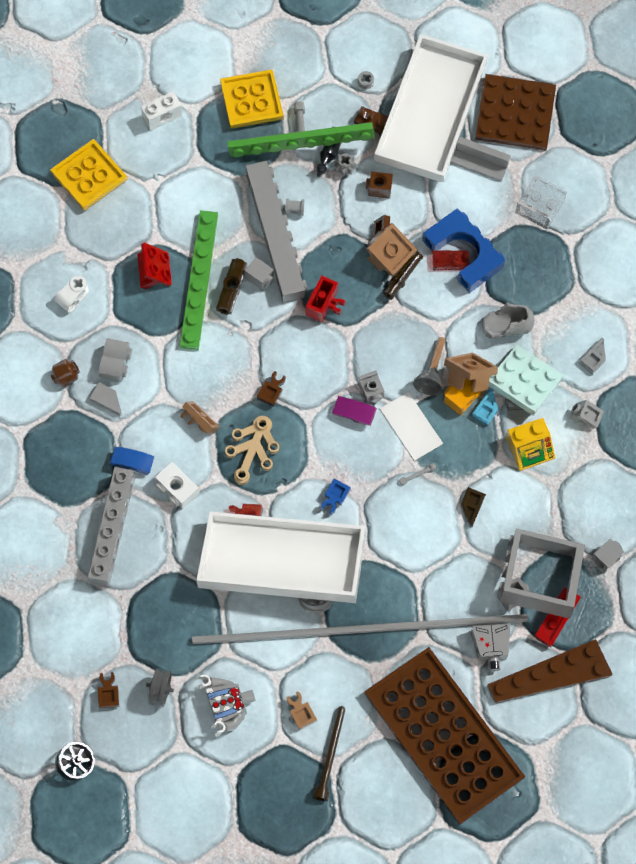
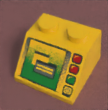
M544 418L507 430L505 438L519 471L555 459L551 434Z

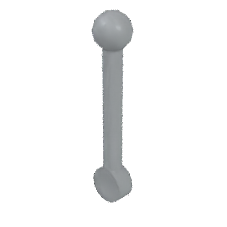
M432 463L429 467L407 478L401 477L400 484L406 485L407 481L430 470L434 471L436 465Z

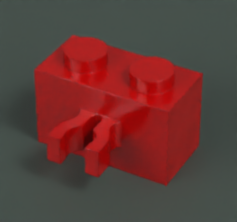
M321 275L306 305L305 316L323 322L329 309L335 314L340 315L341 309L335 305L345 306L346 300L335 298L338 293L339 283Z

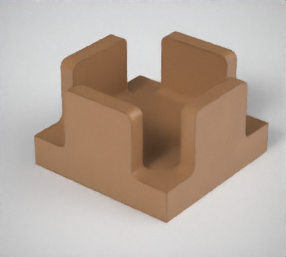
M393 223L389 224L383 231L378 232L367 244L368 247L366 249L370 254L367 259L378 271L385 270L390 276L395 275L417 251L415 246Z
M473 352L445 358L444 366L450 369L448 383L459 390L464 388L465 378L473 380L471 389L473 392L487 390L490 376L496 375L498 372L497 366Z

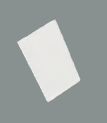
M409 392L380 408L414 461L443 444Z

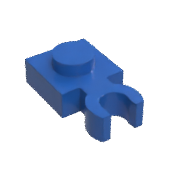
M333 479L325 493V497L328 500L322 503L321 510H324L326 506H331L330 515H333L336 511V503L342 506L351 487Z

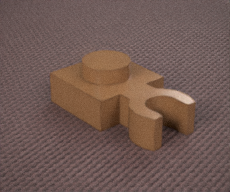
M297 691L296 696L298 700L293 702L288 696L287 703L289 706L294 707L290 714L298 729L301 730L316 722L317 718L308 702L301 703L302 696Z

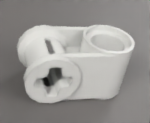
M82 276L73 277L54 298V301L68 313L72 312L89 292L85 278Z

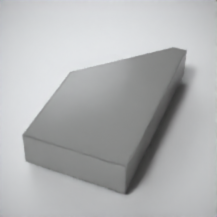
M601 338L579 360V364L592 375L606 361L604 338Z
M99 382L89 397L90 400L121 416L122 412L116 391Z

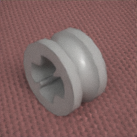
M368 71L361 72L358 76L359 87L364 90L372 88L374 84L373 74Z

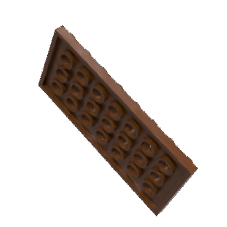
M430 647L364 692L459 825L525 778V775ZM427 670L430 673V678L427 680L421 679L419 672ZM406 681L412 682L414 689L406 691L403 688V683ZM439 686L442 689V694L439 696L433 695L431 688ZM391 692L397 694L398 700L396 702H389L386 697L387 694ZM418 697L424 698L426 705L424 707L416 706L415 699ZM445 702L452 703L454 710L446 712L443 709V704ZM400 709H407L410 716L403 719L399 716L398 712ZM430 713L438 717V721L434 724L427 721L426 717ZM458 718L464 719L466 726L464 728L456 727L455 720ZM411 726H420L422 732L419 735L412 734L410 731ZM447 730L450 734L449 739L442 740L438 735L439 731ZM475 735L478 738V743L475 745L469 744L467 736ZM425 741H430L434 749L429 752L425 751L422 744ZM453 746L461 748L462 754L460 756H453L450 750ZM481 751H487L490 754L488 761H482L479 758ZM436 758H443L446 765L443 768H438L435 766L434 760ZM464 763H471L474 766V771L466 773L463 770ZM498 767L502 770L500 778L492 776L491 770ZM449 774H454L458 778V782L451 785L447 782L446 777ZM477 779L484 780L486 788L483 790L477 789L475 781ZM467 791L470 799L468 801H461L458 796L459 792Z

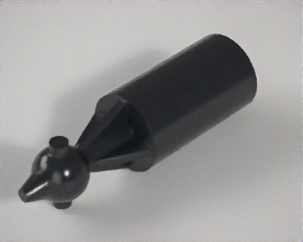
M342 143L322 146L320 151L321 164L316 166L317 177H320L327 171L326 165L335 159Z

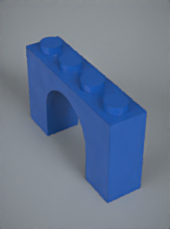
M458 208L423 232L422 241L433 253L454 240H464L475 247L478 253L477 259L460 271L458 275L459 283L468 293H471L504 267L505 259L502 253L497 252L493 248L491 241L488 238H484L476 225H472L468 216Z

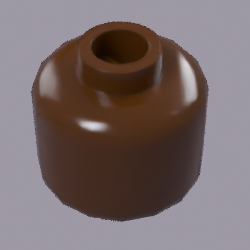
M63 359L52 366V374L50 376L55 384L59 383L61 386L66 387L78 380L80 370L73 360Z

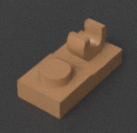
M194 401L186 402L182 406L186 411L180 417L186 418L189 415L190 421L187 423L188 425H193L197 422L199 429L204 433H216L220 428Z

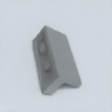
M459 137L451 163L497 181H502L511 155Z

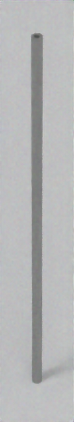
M528 614L193 636L192 643L208 644L528 622Z

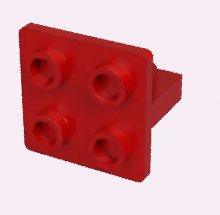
M145 242L142 243V252L137 254L140 287L147 289L158 283L171 286L169 253Z

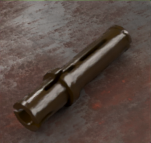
M416 251L403 265L398 274L392 277V282L383 292L385 297L393 300L400 288L405 286V281L423 259V255L420 252Z

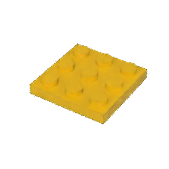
M273 69L220 78L230 129L284 119Z
M94 139L50 169L51 174L84 211L128 180L127 175Z

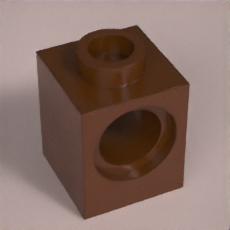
M371 171V177L366 179L365 189H369L368 196L390 198L393 174Z

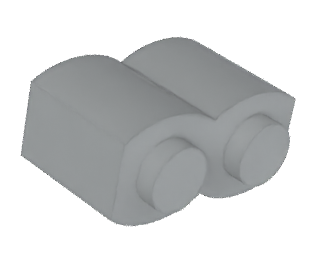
M106 339L98 371L99 378L122 382V378L126 377L128 372V366H125L127 359L130 360L132 355L129 342Z

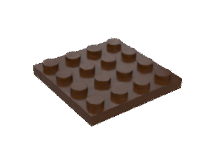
M485 74L475 140L547 151L556 85Z

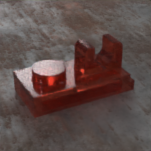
M432 251L433 271L463 270L470 265L469 251Z

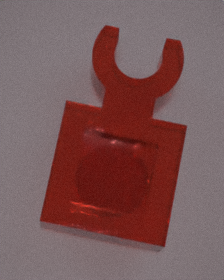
M243 504L242 509L235 505H231L229 510L230 512H235V514L262 516L263 507L261 504Z

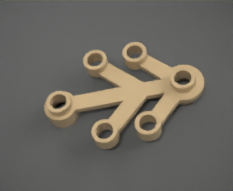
M266 416L257 417L253 425L242 430L239 428L234 429L232 438L237 442L241 441L245 436L255 434L253 439L235 447L229 445L225 449V455L228 458H234L237 454L248 450L241 468L236 470L234 474L235 482L239 485H246L249 482L250 474L248 471L255 453H257L261 461V468L264 471H270L273 467L272 460L267 457L260 443L262 436H264L268 444L269 453L277 454L279 452V444L274 441L270 433L272 422ZM261 422L266 423V426L261 427L259 426V424ZM235 433L241 434L240 437H235L234 435ZM272 445L277 446V449L271 450L270 447ZM228 450H234V453L228 454ZM265 462L270 463V466L265 467L263 464ZM240 473H244L246 476L244 478H240L238 475Z

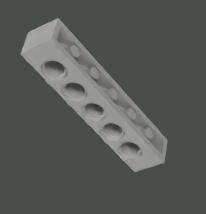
M114 467L88 575L90 584L104 587L110 586L135 481L134 470Z

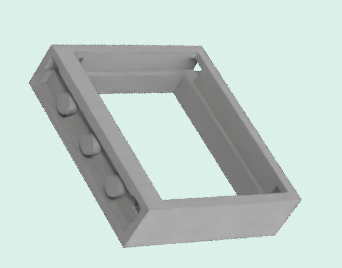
M516 528L514 536L510 535L508 542L511 551L507 550L505 562H508V565L504 566L501 577L505 578V580L500 582L498 590L502 593L500 602L570 619L575 605L585 544ZM519 544L573 557L565 600L510 587Z

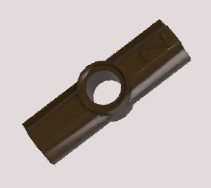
M232 259L227 276L223 280V288L216 306V311L221 314H232L237 296L240 293L245 269L248 265L243 259ZM229 285L236 286L235 288H228Z

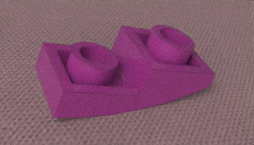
M338 396L332 414L351 419L356 423L371 426L377 408L353 399Z

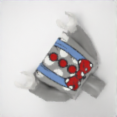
M205 674L199 676L197 679H201L203 684L198 685V688L208 687L206 688V694L215 719L211 729H218L214 735L218 737L223 732L235 730L247 714L245 704L256 701L253 690L241 693L239 685L234 684L232 681L212 678Z

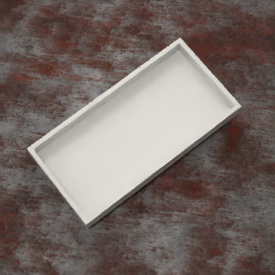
M420 34L375 151L374 161L443 183L486 67L488 55Z
M210 512L197 575L198 588L356 603L366 528L360 525Z

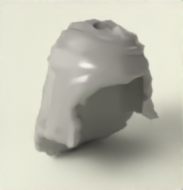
M507 302L500 310L489 312L484 317L482 323L483 332L486 337L493 339L528 334L533 329L535 320L533 312L527 306L514 305Z

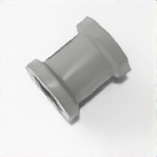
M286 199L285 214L293 213L304 216V199L301 201Z

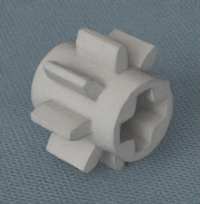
M347 152L342 155L338 154V160H334V166H337L335 172H340L342 176L346 174L352 175V169L356 168L354 156L348 155Z

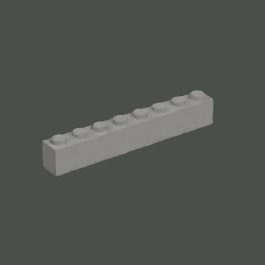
M267 161L246 165L247 180L282 301L286 303L305 298L307 284L305 280L301 279L300 274H303L301 264L296 262V258H298L296 247L291 245L293 237L291 231H287V216L282 214V209H284L282 199L277 197L279 193L278 185L273 183L272 180L274 178L273 168L268 166Z

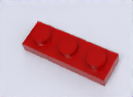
M563 588L557 599H566L567 588ZM577 594L574 609L578 604L579 600L581 599V596ZM548 613L534 638L552 647L569 618Z

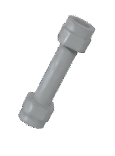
M297 101L293 104L294 114H296L297 131L302 132L305 131L303 116L305 105L304 102Z

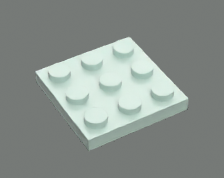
M516 345L498 367L497 374L490 377L488 386L534 416L563 379L564 375L519 345Z

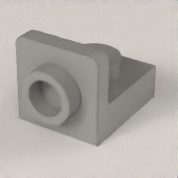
M584 400L572 407L570 419L573 421L579 419L594 429L598 428L604 411L591 402Z

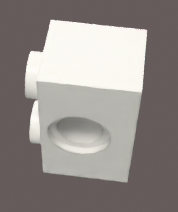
M173 91L141 106L142 117L150 131L183 116L182 105Z
M173 462L155 477L157 489L161 493L166 492L170 496L169 500L176 507L179 505L184 509L200 494L199 487ZM174 484L181 485V487L178 490H173L171 488V486Z

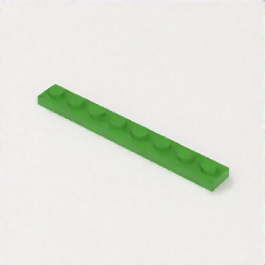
M371 122L227 141L231 157H242L243 155H259L266 152L275 153L282 150H296L297 148L305 147L313 148L315 146L332 145L335 143L367 141L374 139L375 134Z
M200 210L180 348L199 350L218 212Z

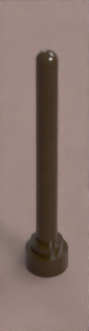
M339 706L337 709L320 784L313 791L312 798L319 801L327 802L330 792H328L329 788L327 786L345 715L344 706Z

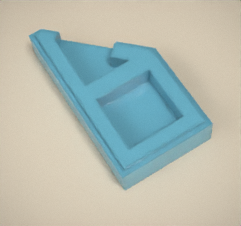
M491 387L472 413L473 418L486 426L489 425L498 412L494 389Z

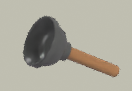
M443 337L438 338L430 368L414 378L413 386L422 394L435 396L439 395L443 390L442 381L437 371L445 344V338Z

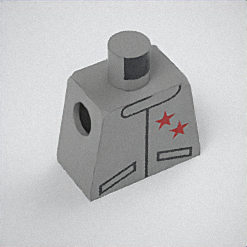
M510 624L472 626L471 636L478 661H488L489 671L501 670L500 660H506L509 653Z

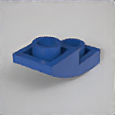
M115 446L109 465L123 469H132L148 475L151 471L154 456L141 451Z

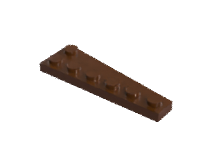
M595 639L491 682L487 687L495 704L524 696L536 695L545 691L557 690L562 687H570L584 682L609 678L613 673Z

